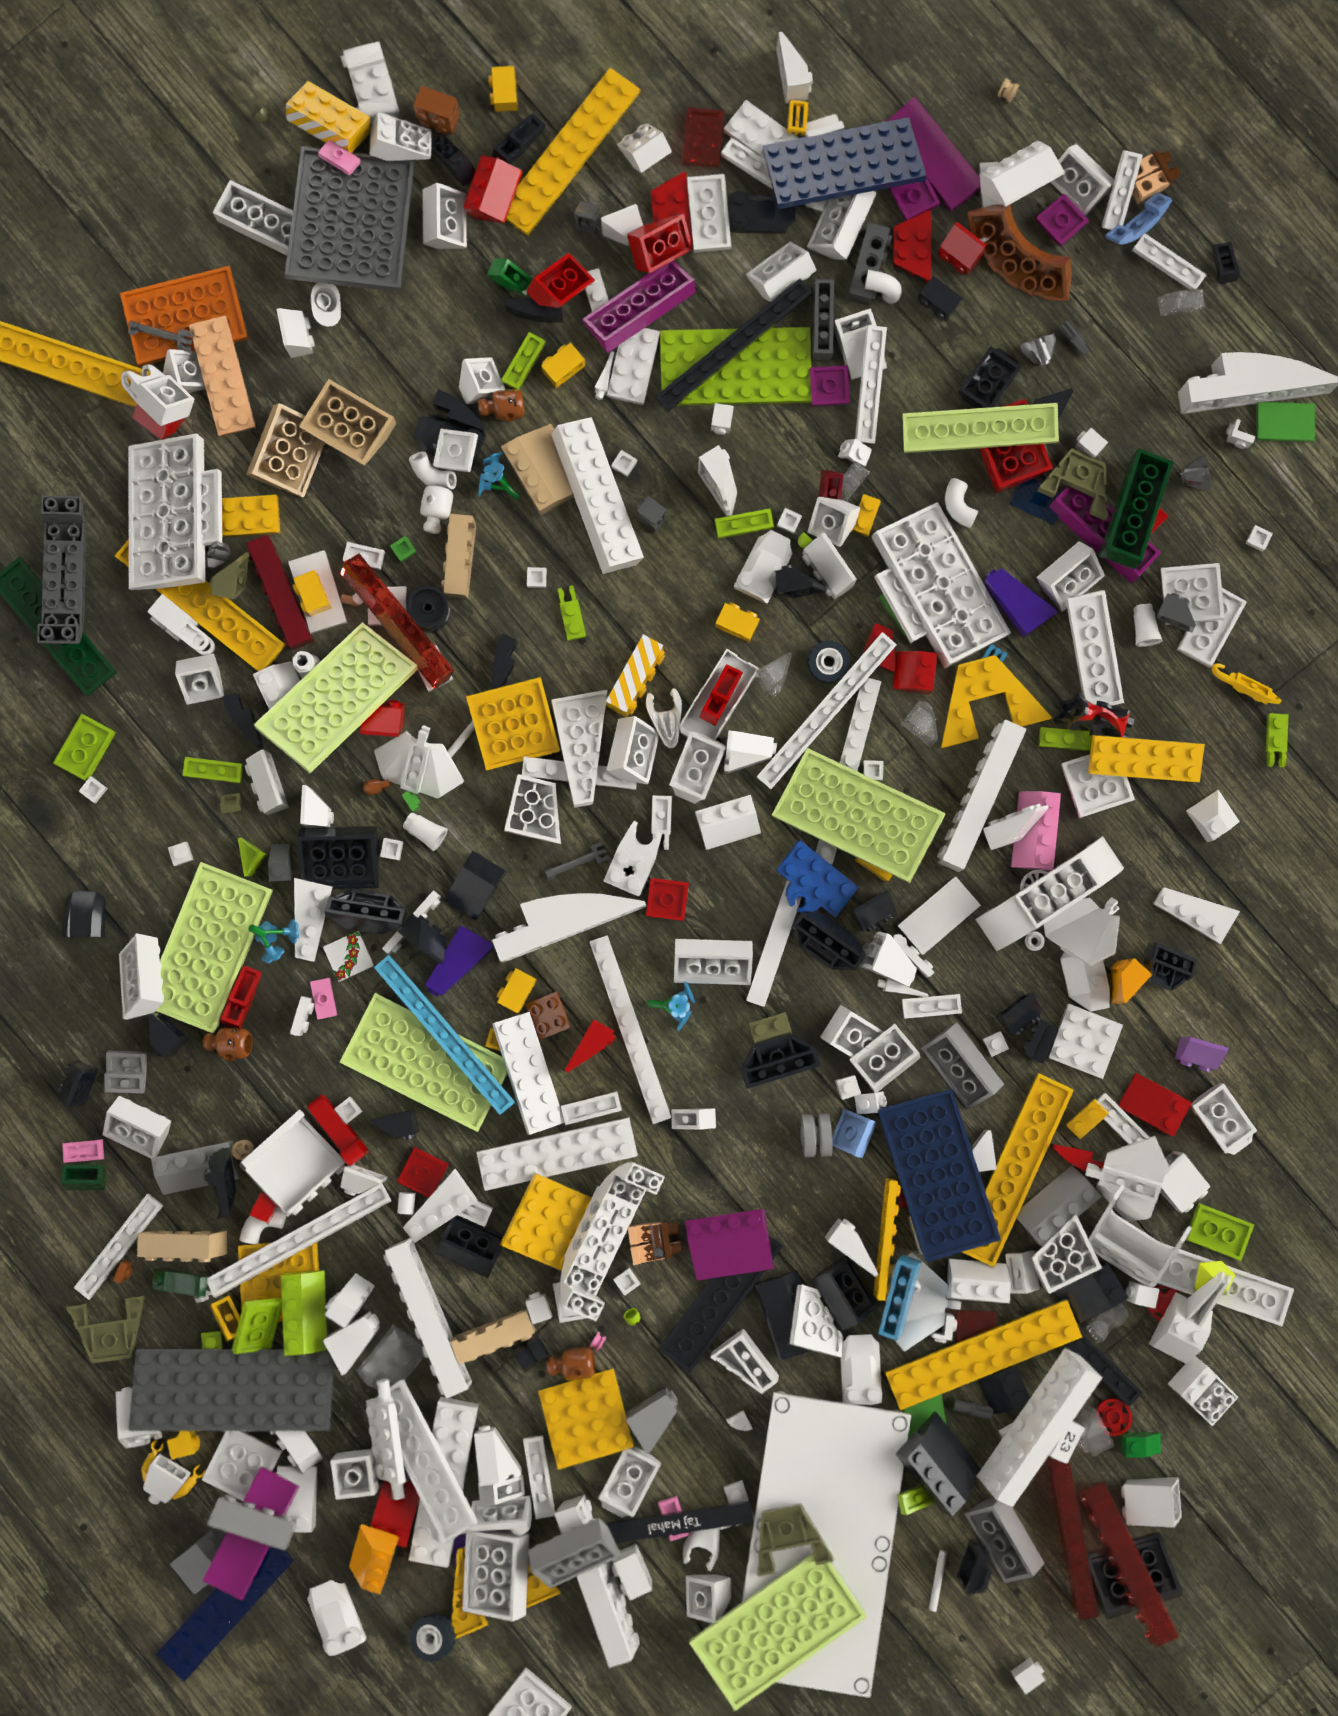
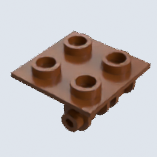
M557 991L525 1004L527 1011L530 1012L538 1040L571 1028V1023L568 1021L566 1011Z

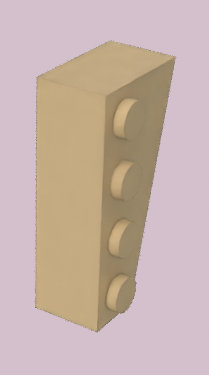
M450 514L447 528L448 542H446L445 554L447 556L443 564L445 580L441 582V591H444L446 597L468 599L476 523L473 516Z
M145 1231L138 1233L137 1257H145L146 1261L157 1260V1257L163 1258V1261H174L175 1258H180L181 1262H189L192 1259H198V1262H210L211 1258L227 1254V1231L216 1233L202 1231L192 1232V1234L191 1231H177L175 1234H173V1231Z
M527 1308L455 1335L450 1343L459 1365L475 1360L483 1354H491L500 1347L507 1348L512 1346L517 1340H528L535 1333V1327L532 1325Z

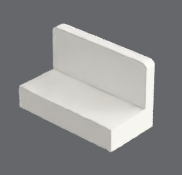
M836 114L807 122L806 135L804 137L844 130L843 122L838 121Z
M1035 1251L1005 1254L1011 1283L1010 1293L1027 1294L1040 1289L1039 1279L1031 1258Z

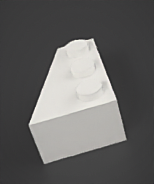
M355 1273L341 1292H338L329 1300L325 1307L327 1309L325 1316L345 1328L355 1318L375 1285Z
M744 1328L712 1351L710 1357L713 1360L720 1362L726 1369L734 1372L761 1394L778 1382L779 1375Z
M269 1431L271 1435L275 1433L279 1439L276 1442L282 1451L285 1449L290 1455L287 1458L293 1467L297 1465L302 1473H305L322 1460L318 1449L305 1431Z

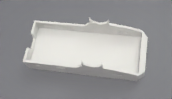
M726 649L679 725L680 733L688 738L692 731L716 740L758 673L759 668L750 662L747 663L739 658L737 654ZM728 664L742 671L743 674L717 725L714 726L700 719L699 715L725 665Z

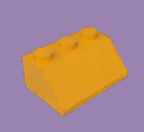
M1135 958L1117 960L1110 967L1111 972L1108 974L1110 1002L1112 1004H1126L1152 975Z
M361 1524L349 1567L361 1588L381 1594L399 1537Z

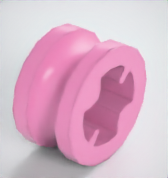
M597 1332L589 1347L595 1348V1351L598 1352L606 1336L602 1337L600 1332Z

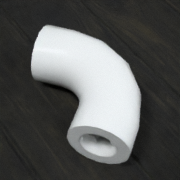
M868 270L865 289L882 293V298L887 303L897 302L901 296L899 281L886 273Z
M426 452L415 453L409 458L413 471L426 485L440 486L447 489L455 488L457 478L454 471L436 469L430 463Z
M952 478L949 481L945 494L946 509L955 521L971 528L978 511L970 508L964 502L963 498L968 485L959 479Z
M277 1208L269 1225L249 1216L241 1230L239 1240L250 1244H258L260 1234L264 1228H283L286 1215L280 1208Z

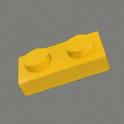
M863 494L859 505L860 511L852 532L868 537L881 500Z
M1094 1098L1066 1126L1081 1139L1103 1120L1109 1112Z

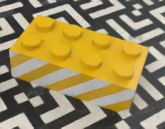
M309 81L286 103V114L289 122L325 143L328 140L332 141L350 153L370 134V117Z
M644 634L642 635L606 700V705L609 709L624 717H628L629 714L633 715L637 707L636 701L638 697H643L647 681H652L656 673V665L660 666L665 657L662 644Z

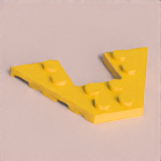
M996 655L960 664L956 670L941 749L979 738L969 704L970 701L1004 693L1012 723L1021 727L1052 719V717Z
M466 1545L458 1548L456 1555L451 1624L454 1626V1632L456 1633L455 1639L488 1625L484 1615L463 1611ZM529 1563L526 1608L554 1597L561 1592L556 1586L549 1588L532 1573Z

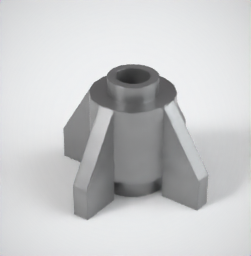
M1054 333L1043 335L1020 344L1022 353L1039 366L1050 363L1049 359L1053 358L1056 344Z
M1206 455L1198 456L1184 467V471L1181 472L1182 483L1203 491L1211 489Z
M216 542L205 546L206 568L213 569L226 562L230 556V548L223 542Z

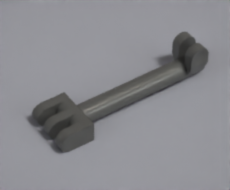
M129 321L128 326L130 328L128 329V334L147 333L177 342V349L187 352L191 351V346L184 344H192V339L185 337H192V331L180 329L178 334Z
M603 842L590 846L591 853L554 868L550 867L543 870L547 880L550 881L555 878V875L594 859L597 864L609 860V856H604L603 858L600 856L607 852L606 849L600 851L597 849L604 845Z

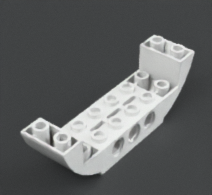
M1102 836L1069 860L975 920L995 950L998 951L1042 926L1119 874L1124 867Z
M630 1162L616 1168L605 1178L600 1186H597L564 1255L565 1260L560 1279V1297L564 1309L597 1321L605 1303L596 1294L645 1191L647 1190L657 1195L665 1176Z

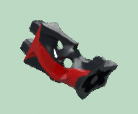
M1077 693L1073 699L1060 702V711L1053 720L1058 723L1067 724V729L1074 730L1079 725H1082L1090 731L1089 736L1100 735L1129 738V735L1124 733L1125 728H1131L1135 719L1129 715V710L1103 701H1097V705H1094L1087 701L1083 694ZM1094 716H1098V721L1093 723L1092 719ZM1102 729H1105L1104 735L1102 734Z

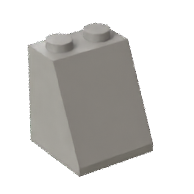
M667 1387L626 1412V1421L646 1454L651 1452L677 1412L678 1399L672 1390L668 1391Z

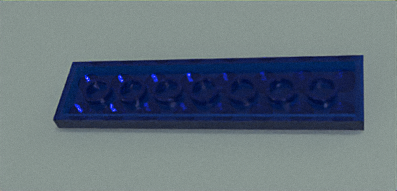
M270 1546L243 1600H239L215 1588L156 1655L185 1682L291 1565L294 1559L285 1550Z

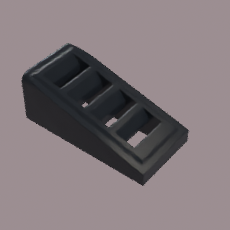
M1226 242L1212 245L1219 284L1236 282L1239 278L1240 270L1232 243ZM1228 250V253L1219 254V252Z

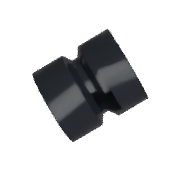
M537 1335L527 1341V1346L522 1344L513 1350L519 1365L525 1372L535 1367L536 1361L543 1362L550 1357L546 1347Z

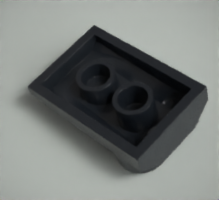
M744 191L730 193V233L785 234L787 228L795 222L796 206L778 209L774 195L746 194Z
M990 346L958 393L964 401L974 408L994 407L1022 367L1018 365V360L1000 348L994 349Z
M434 415L420 417L413 438L416 440L420 451L435 456L440 429L470 432L478 435L471 466L473 471L487 437L486 434L481 433L478 429H470Z
M221 1148L217 1152H213L212 1156H209V1168L205 1170L204 1174L205 1182L212 1186L219 1202L218 1220L220 1218L230 1219L237 1192L230 1148Z
M969 1539L957 1573V1578L965 1594L968 1595L985 1593L992 1576V1571L987 1564L989 1552L986 1551L985 1546L978 1544L977 1541Z

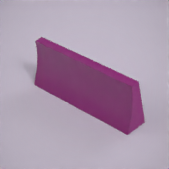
M914 96L887 121L909 117L927 175L926 177L933 190L952 212L981 190L980 178Z
M671 261L647 274L582 319L583 324L598 340L606 353H609L696 293L694 279L676 262Z
M1067 486L1048 509L1093 550L1100 554L1114 509L1106 503L1108 517L1102 520L1093 516L1089 512L1094 497ZM1148 542L1143 561L1135 569L1128 568L1106 558L1103 559L1132 584L1161 552Z
M260 1467L242 1504L244 1501L255 1504L257 1509L269 1508L275 1511V1515L282 1516V1514L287 1513L300 1486L268 1468ZM227 1531L202 1581L239 1600H243L270 1545Z

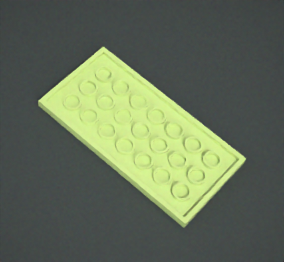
M362 622L254 724V727L311 773L418 670V666Z
M807 748L772 816L910 883L945 813Z
M200 862L160 960L164 1001L156 1010L157 1012L213 1034L216 1033L228 1003V998L255 936L248 928L251 924L259 926L273 892L272 889Z
M377 993L374 994L340 1063L478 1132L491 1107L488 1100L411 1010ZM459 1035L502 1085L508 1074L503 1057Z
M811 1553L689 1640V1643L736 1711L865 1619L867 1615L832 1563L816 1565L813 1553Z

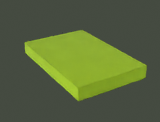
M81 713L53 764L87 781L95 771L116 732Z
M1198 1203L1189 1226L1192 1229L1185 1240L1241 1261L1254 1224Z
M281 1298L244 1301L232 1347L234 1354L271 1349L282 1308Z

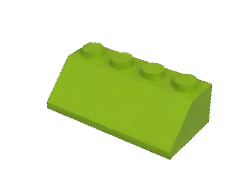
M325 1270L285 1272L281 1275L284 1356L304 1355L328 1350L323 1342L327 1337Z

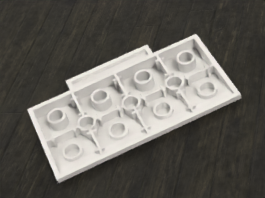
M191 434L129 446V589H155L204 583L205 546L216 542L222 543L221 471L219 469L204 471V439L198 434Z
M938 502L876 531L871 536L889 568L874 576L877 584L910 643L927 636L933 649L938 653L937 656L944 668L1011 634Z

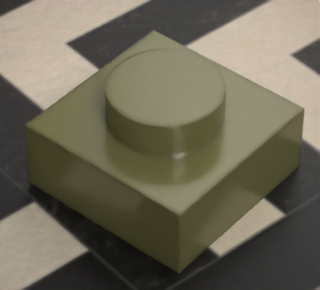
M241 794L222 795L220 802L221 812L233 813L241 811Z

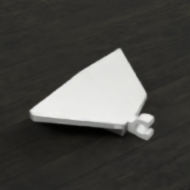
M422 726L418 739L414 738L408 731H405L399 737H395L375 748L374 753L382 778L400 785L401 789L415 794L420 792L434 798H440L464 782L443 744H430L426 742L430 732L429 727Z
M1111 897L1107 901L1105 908L1101 909L1091 898L1081 899L1044 924L1045 937L1059 945L1061 950L1070 956L1077 957L1088 965H1094L1116 952L1120 917L1113 914L1119 910V906H1117L1118 901Z
M1152 1136L1107 1152L1103 1169L1088 1163L1085 1175L1099 1179L1096 1189L1109 1203L1120 1186L1124 1185L1125 1188L1113 1208L1127 1222L1151 1218L1168 1164L1156 1137Z
M912 1252L907 1255V1256H909V1257H912V1258H915V1259L920 1260V1259H919L915 1254H913ZM921 1262L917 1277L921 1289L919 1292L913 1293L903 1333L896 1341L904 1352L945 1325V1308L961 1310L960 1300L946 1299L948 1284L923 1262ZM897 1263L892 1265V1274L888 1278L890 1287Z

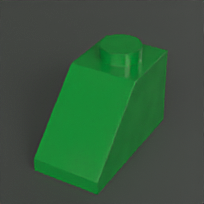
M494 258L487 273V276L500 286L524 296L527 295L526 290L533 280L532 277L508 259Z
M1124 1433L1121 1435V1453L1126 1458H1145L1161 1453V1433Z

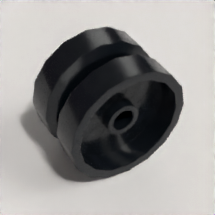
M419 587L411 593L407 600L409 618L422 631H438L446 626L450 619L451 609L447 597L436 587Z

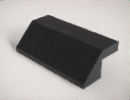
M797 1270L788 1272L780 1277L769 1278L755 1285L779 1360L811 1351L790 1344L797 1285H802Z

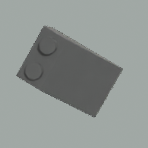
M213 1527L170 1563L194 1595L208 1585V1583L202 1580L225 1537L221 1529Z

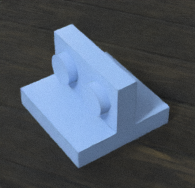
M843 1109L832 1137V1146L856 1157L863 1158L877 1122Z

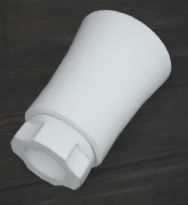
M1141 604L1133 608L1136 646L1146 647L1162 642L1152 604Z
M306 651L297 652L293 657V666L298 676L302 679L321 662L317 656Z
M415 813L409 814L403 824L404 829L426 844L432 851H435L441 845L448 831L447 828L437 825Z

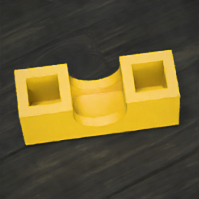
M180 1431L178 1435L171 1436L167 1440L171 1460L195 1454L200 1447V1439L195 1434V1431Z

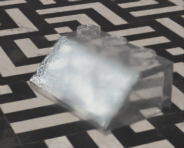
M393 1324L358 1368L357 1373L368 1386L378 1390L376 1381L380 1379H389V1387H391L400 1380L405 1381L425 1355L422 1350L424 1345L407 1331Z

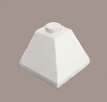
M636 204L601 217L603 236L627 246L630 245L627 234L643 226Z
M169 349L166 354L163 374L165 376L170 375L188 393L206 389L196 351L187 352Z
M492 358L463 360L459 389L466 404H476L481 398L489 400L495 391L505 390Z
M818 497L808 533L818 537L825 532L832 544L840 547L854 528L860 507L844 500Z
M302 785L300 824L310 828L330 827V824H333L334 813L331 812L329 806L313 789L307 785Z
M1219 790L1186 810L1206 842L1215 840L1240 822Z
M348 1165L344 1168L340 1188L345 1189V1193L355 1196L356 1193L360 1194L387 1180V1176L356 1165Z
M717 1574L686 1576L687 1617L710 1623L720 1619L731 1599V1578Z

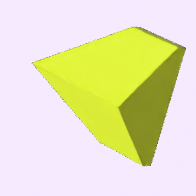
M1221 1260L1199 1263L1194 1289L1196 1291L1222 1271L1225 1275L1231 1276L1229 1285L1222 1293L1224 1294L1228 1291L1235 1274Z

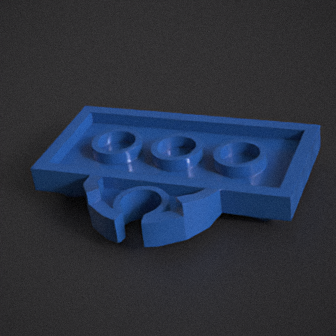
M801 840L797 841L775 870L790 882L785 893L790 907L795 905L798 897L802 896L804 898V904L796 910L800 913L802 911L814 912L819 907H822L836 918L859 888Z

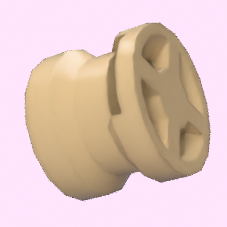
M1006 78L997 96L1000 98L1004 97L1011 103L1020 85L1017 83L1012 84Z
M249 1140L238 1141L232 1147V1154L238 1160H244L254 1151V1145Z

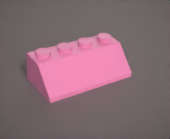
M1044 791L1018 792L1017 812L1040 804L1041 807L1048 805L1049 808L1022 840L1013 843L1011 867L1043 871L1054 869L1061 793Z

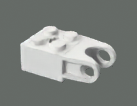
M150 364L143 366L141 376L132 371L122 373L121 382L125 390L160 426L190 415L195 399L170 375L165 376ZM127 376L131 380V385L127 381Z
M161 594L147 611L152 615L150 619L163 630L166 628L165 631L178 642L182 639L201 655L213 653L215 649L214 641L198 629L200 624ZM210 642V649L208 651H202L208 646Z
M633 821L617 848L604 882L640 896L655 862L662 833L658 832L650 844L643 845L636 839L638 823ZM632 866L634 874L627 875L625 868Z

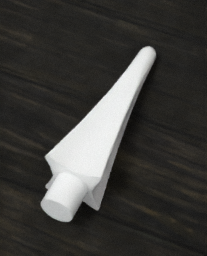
M613 351L610 352L605 368L595 385V398L598 400H602L604 395L607 396L610 371L614 358Z
M885 978V980L878 979L877 987L883 988L882 991L920 997L929 996L927 993L909 988L889 978Z

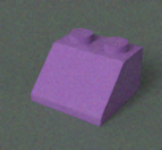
M1180 1037L1175 1059L1180 1060L1181 1065L1191 1067L1194 1064L1199 1066V1070L1210 1072L1211 1069L1218 1070L1228 1052V1048L1192 1037Z

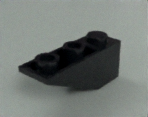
M440 133L431 140V150L462 186L474 178L476 171L470 159L444 134Z

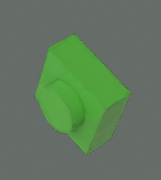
M407 536L390 545L401 563L417 553Z
M407 791L402 794L414 813L421 809L418 805L421 802L415 793L411 795Z

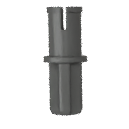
M1068 321L1059 327L1070 341L1069 345L1072 344L1081 357L1091 349L1080 337L1081 333L1078 334Z
M955 1398L953 1411L970 1414V1417L974 1415L986 1419L992 1418L993 1408L975 1404V1401L971 1403Z

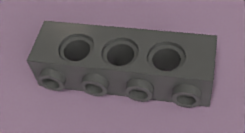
M868 222L847 300L866 305L870 304L871 299L875 300L877 291L866 290L865 284L861 280L867 278L868 270L882 272L879 270L880 264L884 265L887 253H884L885 246L889 247L892 238L889 235L890 228ZM876 244V245H878L880 248H879V249H873V248L871 247V245ZM873 262L875 266L869 267L866 263Z
M815 279L813 292V361H831L834 280Z

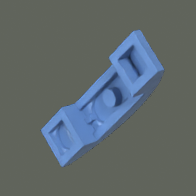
M1157 192L1145 202V209L1125 226L1118 224L1105 235L1106 238L1118 244H1126L1138 239L1149 231L1163 216L1171 204L1172 198Z

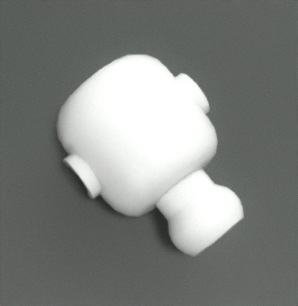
M427 486L425 488L420 508L421 515L427 517V521L423 525L425 532L440 533V520L448 519L453 501L451 490L440 486Z

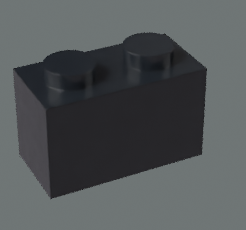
M933 275L920 291L917 300H919V303L924 308L932 310L938 319L947 322L961 305L963 298Z

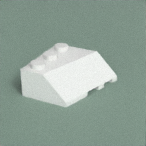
M718 445L699 457L698 474L727 517L733 514L737 489L729 463L730 457L725 449L721 450Z
M518 774L504 832L561 844L556 784Z
M1076 1214L1031 1257L1037 1276L1044 1290L1049 1294L1102 1269Z

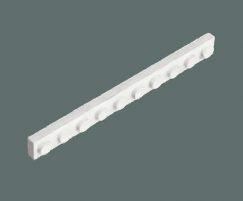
M882 632L759 773L757 778L772 789L897 644Z
M867 678L859 688L840 759V764L855 771H858L881 681ZM819 839L816 853L832 865L837 848Z
M608 935L590 941L652 1122L655 1124L671 1118Z
M381 1183L207 1278V1284L213 1297L216 1298L391 1202L384 1185Z

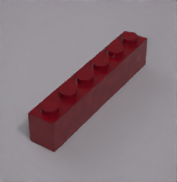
M267 534L247 542L246 544L249 549L246 552L249 553V559L254 560L256 566L253 569L256 576L262 579L263 583L260 585L264 594H268L270 598L268 605L271 611H275L278 617L275 621L278 628L283 629L285 635L282 638L285 645L295 650L314 642L272 539Z

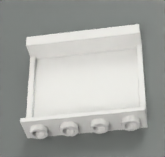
M300 1109L240 1163V1167L287 1217L291 1214L295 1216L303 1209L302 1204L306 1200L310 1202L318 1194L316 1191L321 1186L324 1189L331 1183V1177L335 1173L339 1175L346 1167L344 1159L304 1118L305 1114Z

